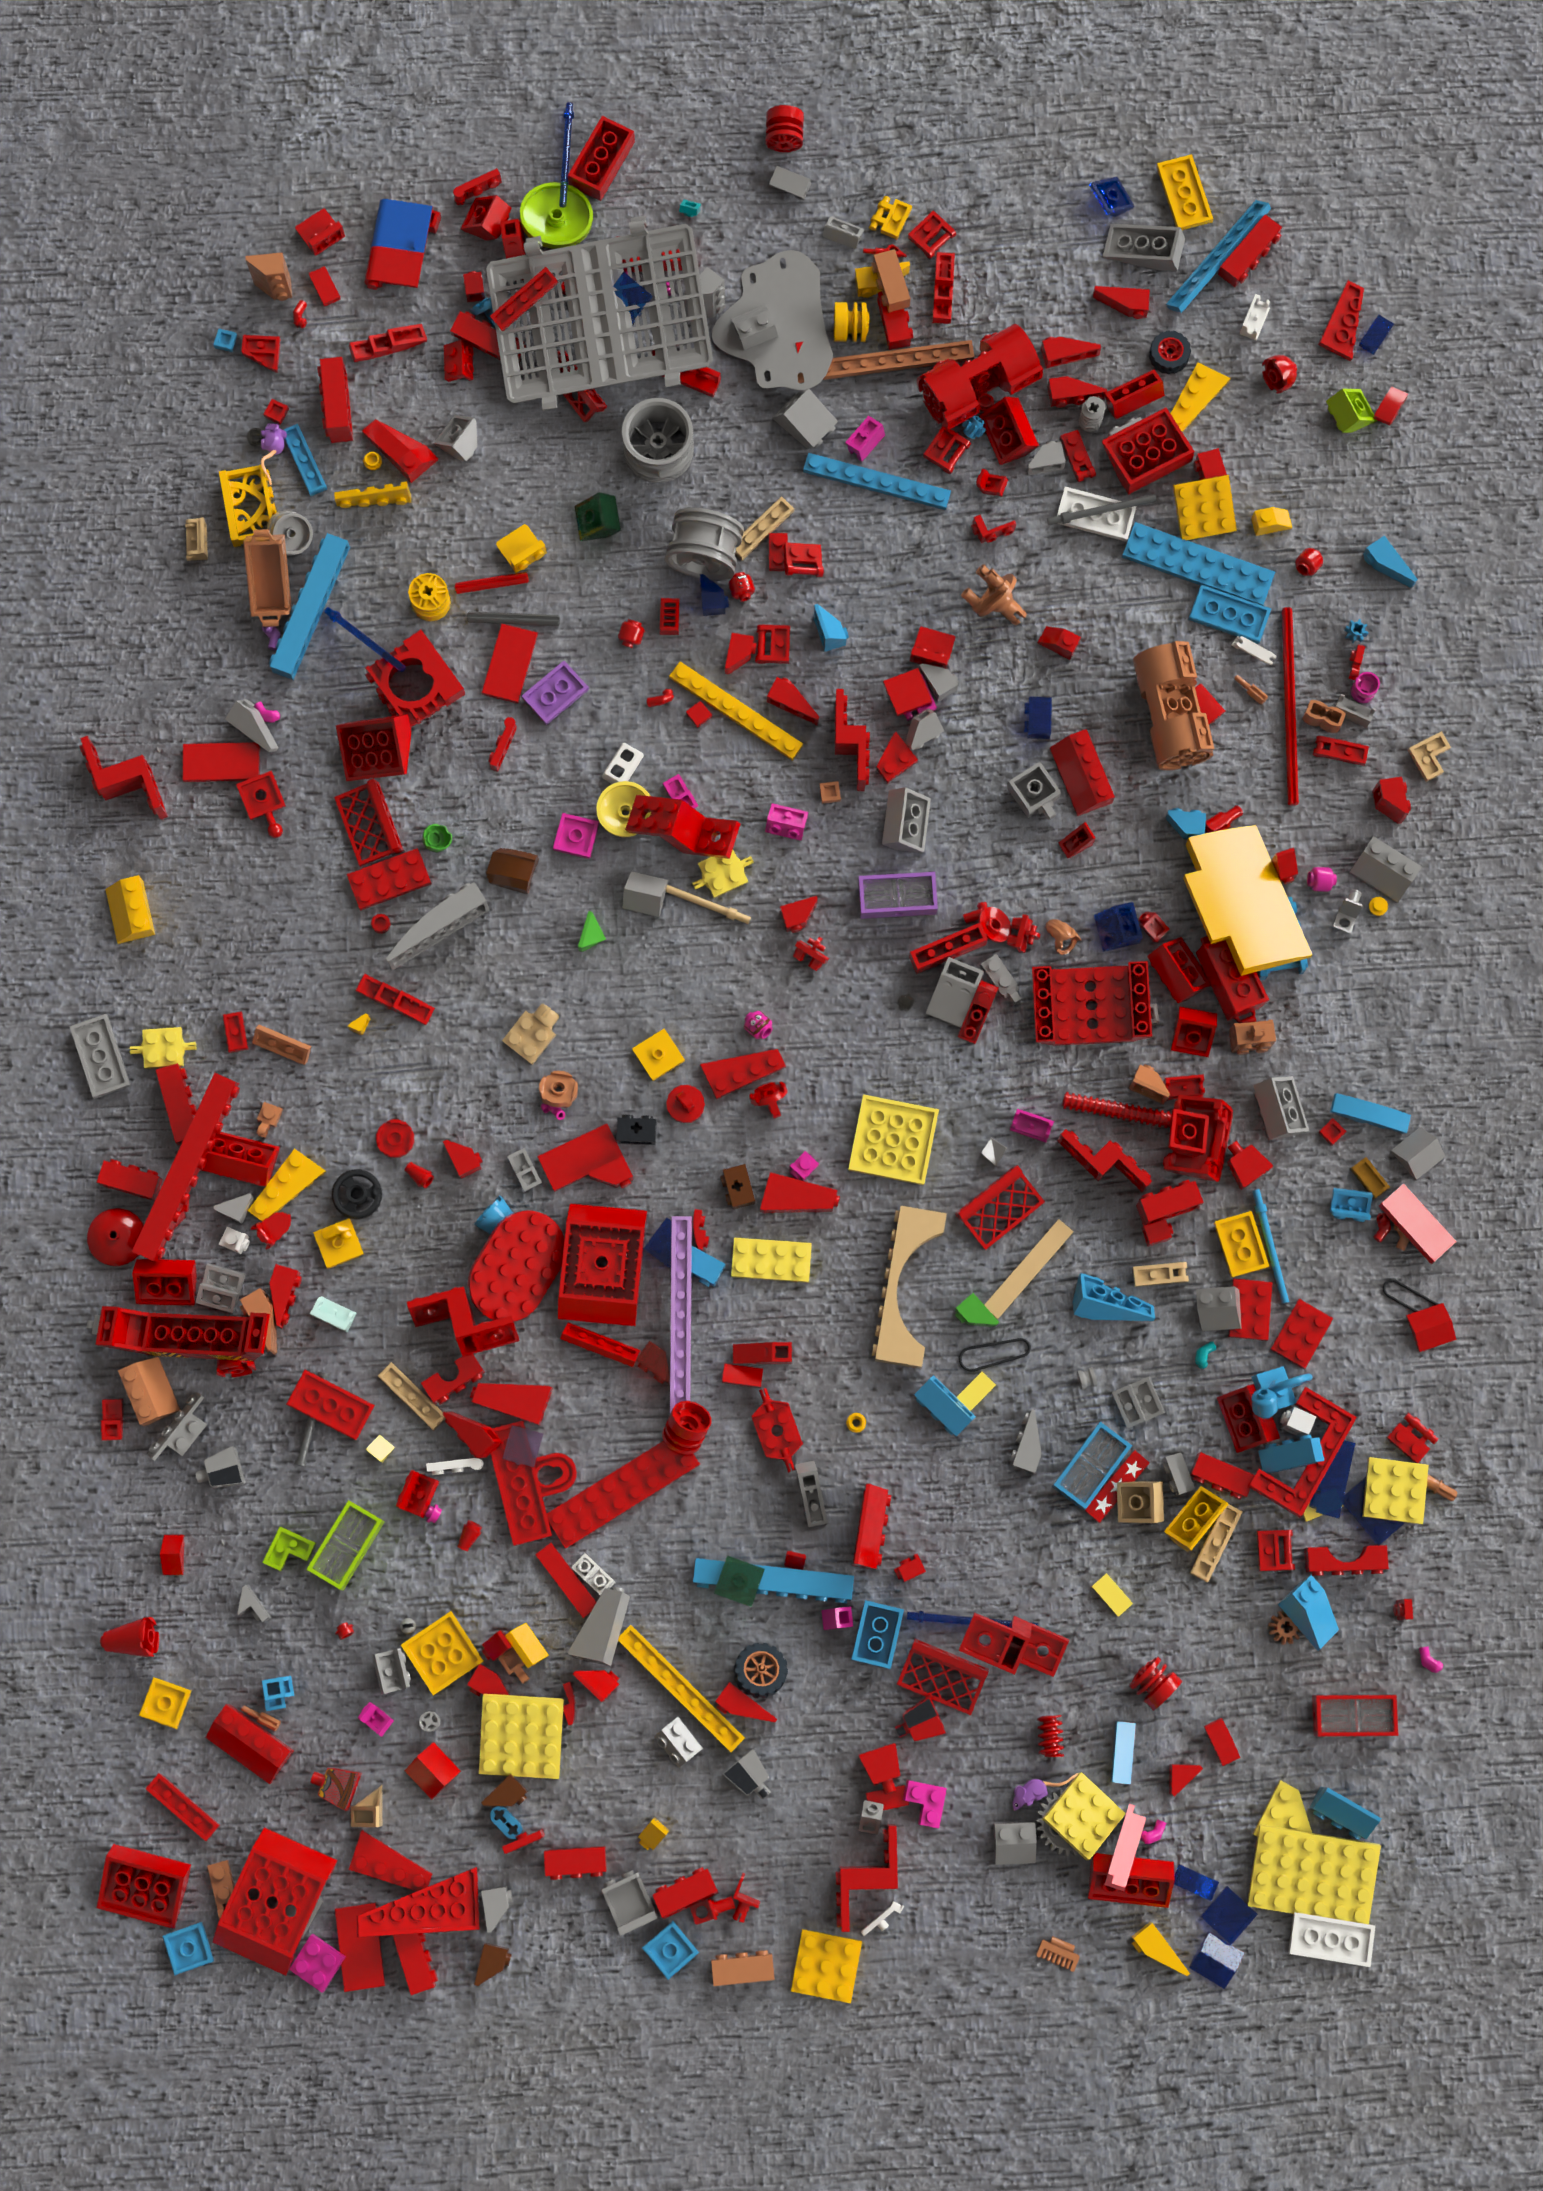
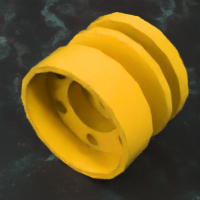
M835 302L834 342H846L848 334H852L853 342L857 341V334H860L861 342H866V336L869 331V313L866 302L861 303V311H857V302H854L852 311H848L847 302Z
M431 573L421 574L413 579L409 586L408 594L415 614L425 621H436L444 617L449 611L451 604L444 580L438 575Z

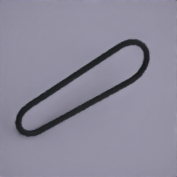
M1017 1338L971 1346L961 1351L959 1363L964 1370L975 1372L1025 1357L1030 1353L1031 1345L1026 1339ZM1017 1341H1024L1028 1346L1025 1354L975 1369L966 1368L962 1363V1355L967 1350Z

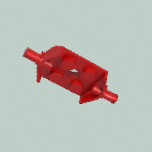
M767 1388L761 1389L759 1392L763 1400L762 1405L751 1417L766 1458L783 1460L789 1473L791 1469L792 1471L796 1470L792 1456L800 1449L803 1442L789 1403L774 1401L770 1399ZM775 1425L781 1426L783 1429L782 1435L774 1436L771 1432L772 1428Z

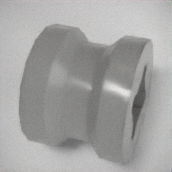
M1093 1367L1088 1368L1086 1371H1077L1081 1390L1086 1389L1088 1386H1097Z
M425 1712L419 1718V1725L424 1731H435L440 1726V1717L435 1712Z

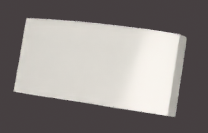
M586 1553L571 1567L600 1596L605 1588L610 1589L616 1583Z

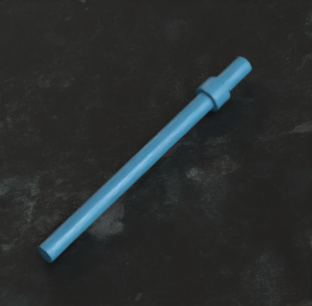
M1260 1189L1253 1190L1252 1193L1256 1204L1254 1208L1256 1214L1259 1215L1281 1303H1288L1289 1299L1266 1215L1267 1207L1266 1204H1263Z

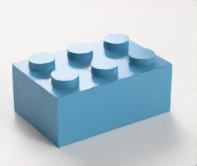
M865 1600L851 1660L891 1669L904 1609Z

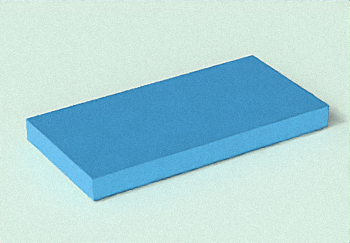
M1201 584L1188 620L1234 636H1242L1259 644L1272 608Z

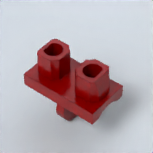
M1023 914L1022 918L1012 919L1011 928L1019 930L1018 936L1009 935L1007 944L1010 947L1016 948L1020 953H1025L1027 944L1033 945L1034 939H1040V934L1036 932L1037 926L1032 925L1033 921L1029 919L1028 915Z
M811 937L807 942L813 945L812 947L802 940L797 941L795 944L797 948L793 957L803 961L807 954L813 958L808 966L815 971H818L830 959L817 950L819 949L824 952L826 949L821 944L823 940L821 937H818L816 941Z

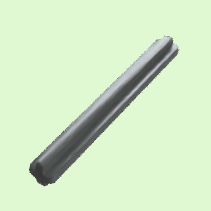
M469 611L467 613V621L469 623L559 626L560 616Z

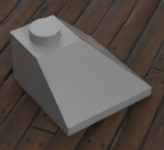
M454 415L434 444L457 460H469L477 448L476 420L472 417Z

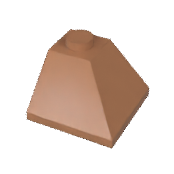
M1139 1065L1128 1089L1164 1105L1170 1093L1158 1072H1155L1154 1068L1149 1065Z

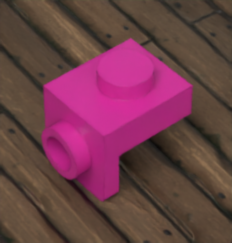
M371 1702L361 1710L358 1716L360 1721L368 1725L381 1737L394 1722L390 1716Z

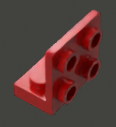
M325 208L295 226V230L314 256H317L345 237L343 226L339 221L335 222Z
M921 626L911 651L910 662L947 669L956 637Z

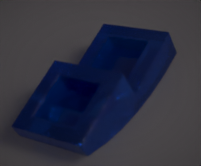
M1180 1864L1174 1875V1885L1212 1901L1219 1884L1218 1881Z

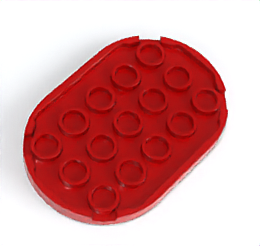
M524 1210L506 1216L497 1224L473 1263L468 1277L471 1300L477 1310L484 1316L492 1320H497L503 1316H512L515 1322L530 1315L540 1304L562 1267L565 1239L560 1227L553 1219L537 1211Z

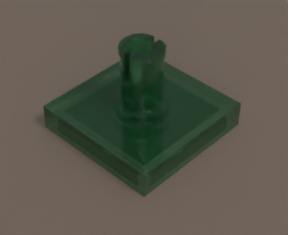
M727 1556L714 1594L752 1607L765 1569Z

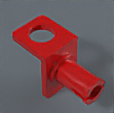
M743 1872L733 1899L738 1900L739 1903L732 1916L737 1921L741 1913L739 1922L742 1923L745 1922L750 1906L759 1908L760 1905L759 1900L739 1892L745 1877Z
M732 1896L715 1902L709 1898L691 1906L690 1910L695 1924L698 1925L712 1919L717 1920L719 1913L735 1909V1904ZM699 1906L707 1908L708 1914L706 1917L699 1918L696 1915V1909Z

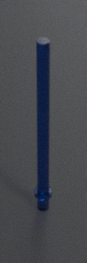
M571 102L566 103V111L563 113L565 125L559 206L565 208L567 204L572 119L574 118L573 103Z
M330 607L325 609L324 612L330 617L331 621L340 624L400 672L405 670L406 666L345 620L338 611H334Z
M919 1611V1613L907 1612V1620H917L918 1623L928 1621L969 1625L972 1617L929 1614L924 1613V1611ZM991 1619L1008 1627L1011 1623V1620Z

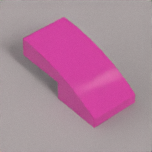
M679 774L662 783L671 799H681L693 808L698 807L696 800L690 790L687 789Z

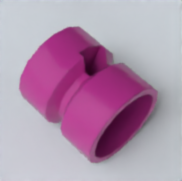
M1372 672L1359 674L1351 687V696L1355 701L1368 703L1373 699L1380 686L1377 675Z

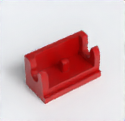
M1204 1074L1165 1078L1163 1083L1170 1093L1167 1100H1178V1095L1203 1097L1205 1093V1088H1203Z

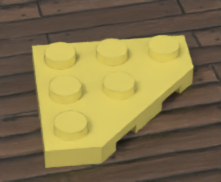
M1279 1780L1253 1835L1258 1837L1259 1824L1312 1833L1299 1790Z

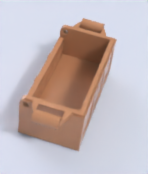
M269 529L253 530V536H246L243 541L251 617L258 616L263 623V627L279 626L281 615H289L292 609L285 535H271ZM263 616H277V619L263 620Z

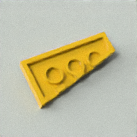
M1196 364L1170 413L1182 432L1206 408L1208 403L1217 396L1220 390L1229 383L1231 378L1205 365Z
M294 1148L248 1209V1212L261 1221L269 1218L281 1210L290 1200L298 1196L302 1190L309 1187L319 1176L326 1173V1171Z

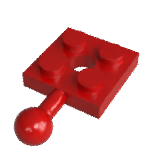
M272 770L236 784L250 820L265 815L269 824V836L272 838L280 837L283 833V828L280 824L276 823L272 812L284 808L286 805ZM263 790L266 792V798L261 801L257 800L256 793Z

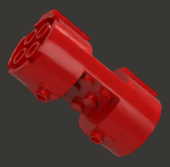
M1012 324L998 333L995 332L992 335L984 336L980 341L981 354L972 361L964 362L961 367L955 360L948 358L945 361L937 362L933 369L917 378L919 392L923 391V402L927 410L938 424L942 423V426L947 431L979 413L980 404L977 401L979 395L987 393L998 386L1003 391L1009 392L1012 395L1042 378L1043 368L1040 365L1037 352L1031 340L1019 325Z

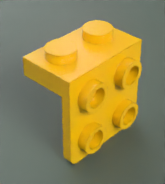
M525 524L496 543L497 548L515 573L524 570L531 563L547 554L543 541H538L530 528Z

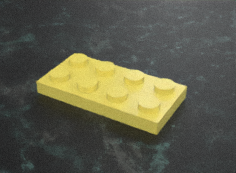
M734 1238L731 1277L809 1283L812 1243Z

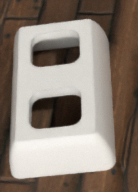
M622 743L602 774V778L611 784L629 781L644 757L643 753L626 743ZM625 749L634 753V757L630 762L620 757ZM614 765H618L625 770L620 778L610 773Z

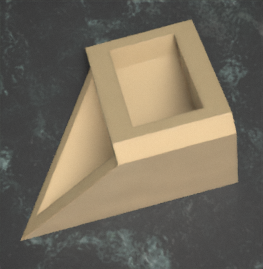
M382 1785L355 1806H351V1827L382 1826Z

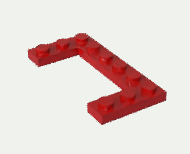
M1307 1387L1302 1390L1295 1405L1329 1425L1320 1440L1325 1461L1306 1465L1293 1489L1261 1469L1257 1470L1248 1486L1299 1518L1305 1512L1357 1418Z

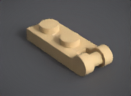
M1187 1262L1133 1267L1134 1286L1141 1287L1189 1282V1278L1186 1276ZM1173 1270H1178V1276H1173Z

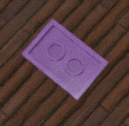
M563 661L522 695V699L547 725L586 693L589 687Z

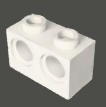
M1293 1407L1283 1412L1280 1423H1282L1280 1429L1298 1437L1309 1435L1316 1416Z

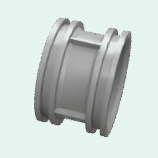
M664 398L644 400L636 404L627 413L622 425L624 457L631 471L641 479L654 483L669 482L681 476L690 466L694 454L693 426L688 413L679 404ZM665 422L662 432L654 433L651 423ZM680 430L685 437V442L672 444L670 437ZM636 432L647 438L645 445H631L632 438ZM669 453L673 455L669 458L664 459V457H666ZM647 454H649V455H650L651 457H653L654 459H649V458H646V457H644V456H646Z
M683 508L676 511L672 523L673 539L667 545V552L665 554L667 565L682 574L694 578L712 581L732 578L737 564L735 551L741 545L744 533L742 524L726 514L709 509Z

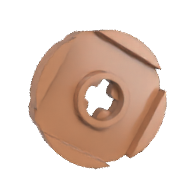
M553 1071L551 1075L544 1076L541 1079L539 1094L542 1102L546 1105L570 1107L577 1097L578 1084L571 1074L565 1071ZM560 1086L563 1091L556 1092L554 1089Z

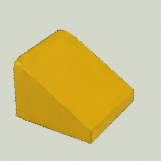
M365 1013L347 1027L349 1030L363 1035L371 1019Z

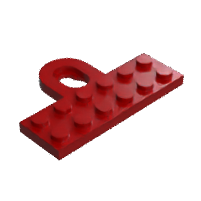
M524 1421L492 1428L502 1441L491 1452V1457L513 1546L551 1537L552 1532L543 1497L565 1492L573 1486L577 1477V1469L570 1457L562 1453H552L533 1458ZM545 1466L559 1467L563 1471L562 1476L550 1485H544L538 1479L539 1470Z

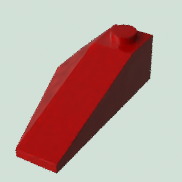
M376 419L362 430V433L410 483L415 481L439 460L426 445Z

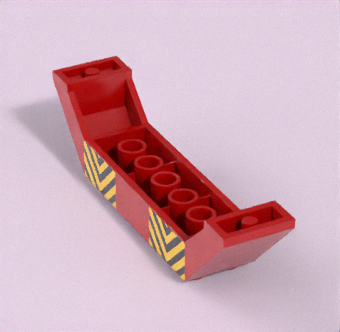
M102 1306L95 1345L152 1356L254 1361L264 1354L270 1314L250 1313L248 1317L167 1314Z

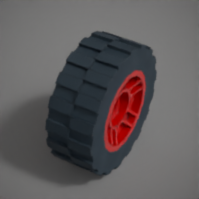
M1170 330L1161 332L1151 343L1149 350L1151 364L1161 373L1175 374L1183 370L1190 358V342L1187 341L1188 339L1182 333Z

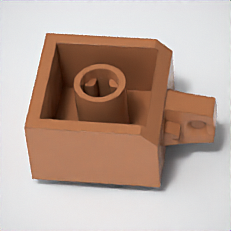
M1272 1019L1268 1021L1234 1023L1229 1029L1232 1053L1237 1052L1238 1055L1248 1054L1249 1051L1254 1050L1257 1053L1268 1052V1049L1276 1042Z

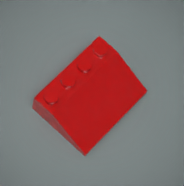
M1166 407L1102 440L1116 475L1128 495L1192 462L1195 452Z
M408 714L335 725L346 781L407 774L411 742Z
M867 1483L864 1487L852 1566L876 1570L877 1566H881L882 1554H879L880 1546H884L885 1534H882L883 1526L887 1527L888 1515L885 1514L886 1506L890 1507L891 1495H888L887 1489Z
M113 1844L105 1858L97 1909L175 1929L189 1880L191 1864Z

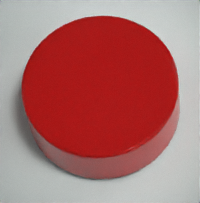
M377 914L372 918L371 926L376 933L383 934L390 929L391 922L385 914Z

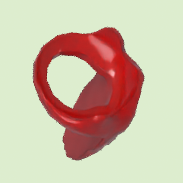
M284 1212L274 1213L269 1218H265L261 1223L254 1224L250 1229L257 1230V1237L261 1242L267 1244L265 1248L267 1250L274 1246L275 1242L288 1231L291 1225V1215Z

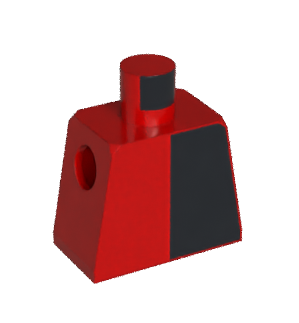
M930 1695L906 1710L902 1715L905 1722L895 1726L900 1738L911 1734L914 1741L946 1733Z

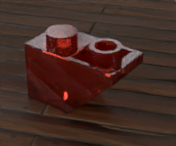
M649 1341L636 1359V1362L639 1363L637 1367L645 1373L649 1370L654 1374L653 1378L662 1385L664 1382L669 1384L670 1375L666 1352Z

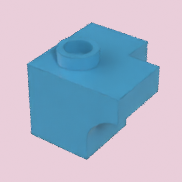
M291 1676L261 1681L265 1711L286 1708L285 1698L294 1696Z

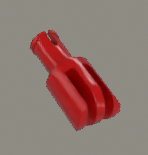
M1235 805L1225 813L1218 812L1206 821L1205 834L1229 829L1232 821L1243 816L1242 809Z

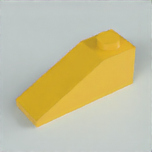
M910 261L899 263L903 276L909 274ZM871 267L855 268V283L858 297L868 298L882 291L877 288V274H873Z
M1149 1922L1131 1936L1134 1940L1132 1945L1138 1953L1142 1951L1145 1955L1186 1976L1190 1974L1152 1922Z

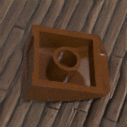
M505 848L492 852L486 871L489 883L528 895L534 870L539 861L538 855Z

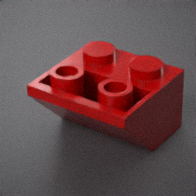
M1402 776L1378 781L1372 790L1375 808L1397 824L1402 823L1409 814V811H1411L1410 801L1406 799L1405 794L1407 793L1406 782H1403Z

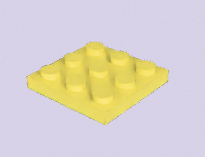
M1368 1457L1362 1517L1422 1525L1424 1521L1429 1465Z
M1080 1772L1042 1819L1084 1859L1090 1860L1126 1813Z

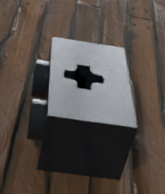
M622 1115V1118L617 1117V1144L656 1145L657 1121L653 1119V1116L644 1115L641 1118H633V1115ZM635 1126H639V1129L642 1130H639L638 1133H634L633 1129H635Z

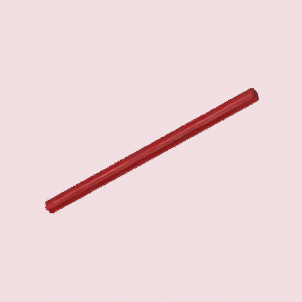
M1284 607L1282 609L1287 794L1288 805L1296 806L1299 803L1293 613L1291 607Z

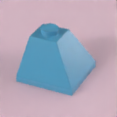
M815 604L813 619L824 651L846 646V639L849 638L846 627L843 628L839 620L820 605Z

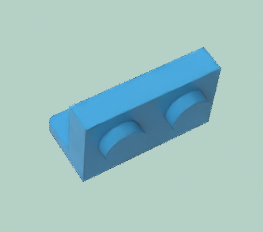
M1333 1188L1330 1213L1337 1219L1348 1217L1359 1222L1370 1220L1373 1194L1371 1192Z

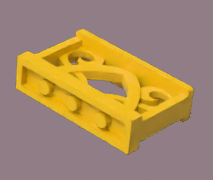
M261 464L237 470L219 471L230 538L234 547L241 546L246 536H253V533L241 536L239 534L246 532L250 528L252 531L257 530L254 527L256 523L259 527L264 528L262 522H269L270 518L277 513L275 503H271V498L274 497L271 486L268 487V478ZM257 475L261 478L260 484H254L255 479L250 482V486L247 485V480L250 476ZM243 478V483L234 482L230 480ZM263 488L265 496L261 492H259ZM241 490L242 494L240 498H234L233 495L235 493H238L240 495ZM246 492L261 502L251 518L245 511L234 508V506L243 502ZM266 509L268 510V516L264 515ZM243 515L248 521L245 522L244 518L242 521H238V517Z

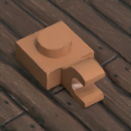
M266 1102L263 1103L257 1117V1121L261 1122L257 1130L258 1136L266 1138L270 1126L276 1128L283 1111L282 1108Z
M513 1648L498 1658L509 1675L515 1672L523 1684L530 1680L522 1668L525 1664Z

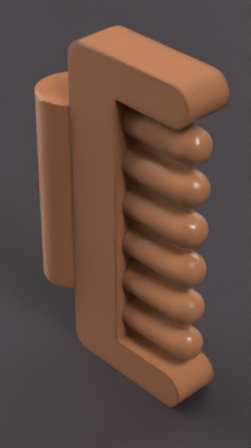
M1053 1936L1050 1942L1042 1940L1036 1953L1037 1957L1042 1955V1959L1046 1958L1047 1961L1051 1959L1052 1963H1055L1057 1958L1056 1965H1059L1061 1962L1060 1966H1065L1066 1969L1070 1967L1071 1972L1075 1971L1080 1958L1078 1954L1073 1952L1074 1945Z

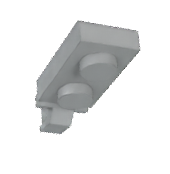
M997 954L980 964L992 984L999 987L998 992L1001 997L1003 996L1005 999L1009 997L1014 1005L1021 1001V997L1017 992L1019 991L1018 984Z

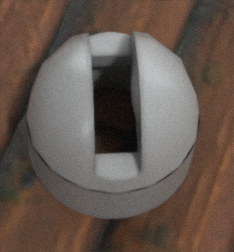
M411 1618L403 1619L400 1623L401 1631L405 1634H412L416 1630V1622ZM412 1623L413 1627L403 1629V1625Z

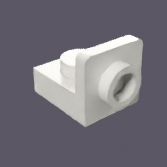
M227 1227L219 1245L242 1254L243 1251L247 1250L250 1240H248L249 1236L247 1234Z

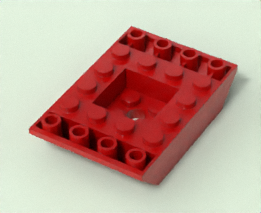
M570 1204L566 1222L558 1297L559 1320L636 1327L647 1220L646 1210ZM600 1257H604L608 1261L607 1265L603 1268L596 1265V1261Z

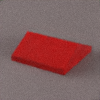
M1444 1303L1406 1315L1419 1352L1457 1340L1452 1320Z

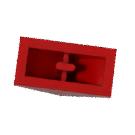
M1084 822L1058 843L1066 857L1071 858L1093 846L1095 836L1087 823Z
M164 1535L160 1550L163 1575H183L185 1535Z
M1169 1764V1794L1175 1797L1203 1768L1200 1765Z

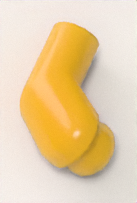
M333 1225L321 1231L324 1239L334 1235H341L342 1240H348L352 1236L350 1228L341 1225Z

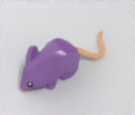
M268 424L265 427L266 430L261 431L264 439H261L262 450L270 452L261 459V467L270 485L272 483L265 469L264 461L283 451L284 439L287 437L286 431L280 429L278 424Z
M1078 1773L1061 1783L1031 1779L1023 1787L1017 1786L1014 1789V1811L1021 1808L1024 1804L1030 1806L1034 1800L1038 1801L1047 1796L1046 1786H1063L1074 1779Z

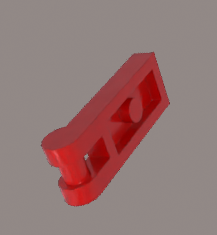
M496 168L456 187L453 190L455 203L461 206L465 204L466 199L479 196L488 189L496 188L502 183L498 169Z
M1075 430L1061 435L1060 440L1076 480L1081 482L1084 481V478L1096 477L1095 468L1092 466L1079 431ZM1083 467L1086 468V470H1084V471H1081V470H1080V468H1083Z
M512 717L505 719V730L502 735L498 736L496 741L497 748L495 752H491L488 760L491 770L496 772L499 771L517 730L516 722Z
M1316 736L1315 743L1317 745L1313 750V756L1365 766L1369 746L1325 736ZM1324 745H1329V750H1325Z

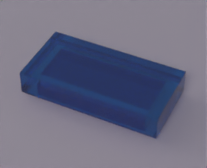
M1378 315L1358 346L1374 355L1394 326V323Z

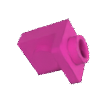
M804 1151L789 1166L790 1174L795 1179L805 1181L819 1166V1163Z

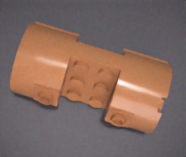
M1174 641L1173 643L1155 646L1140 652L1133 658V664L1141 697L1147 699L1153 722L1150 736L1159 769L1178 770L1181 769V766L1191 764L1195 766L1209 760L1213 756L1215 748L1206 713H1201L1195 691L1197 674L1189 642Z

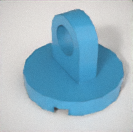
M491 297L485 298L470 309L471 314L474 316L484 312L491 325L495 327V322L490 317L493 314Z

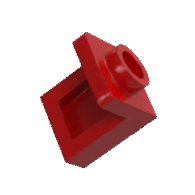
M982 469L977 477L976 485L983 494L1002 496L1008 479L1006 476L989 474L986 469Z

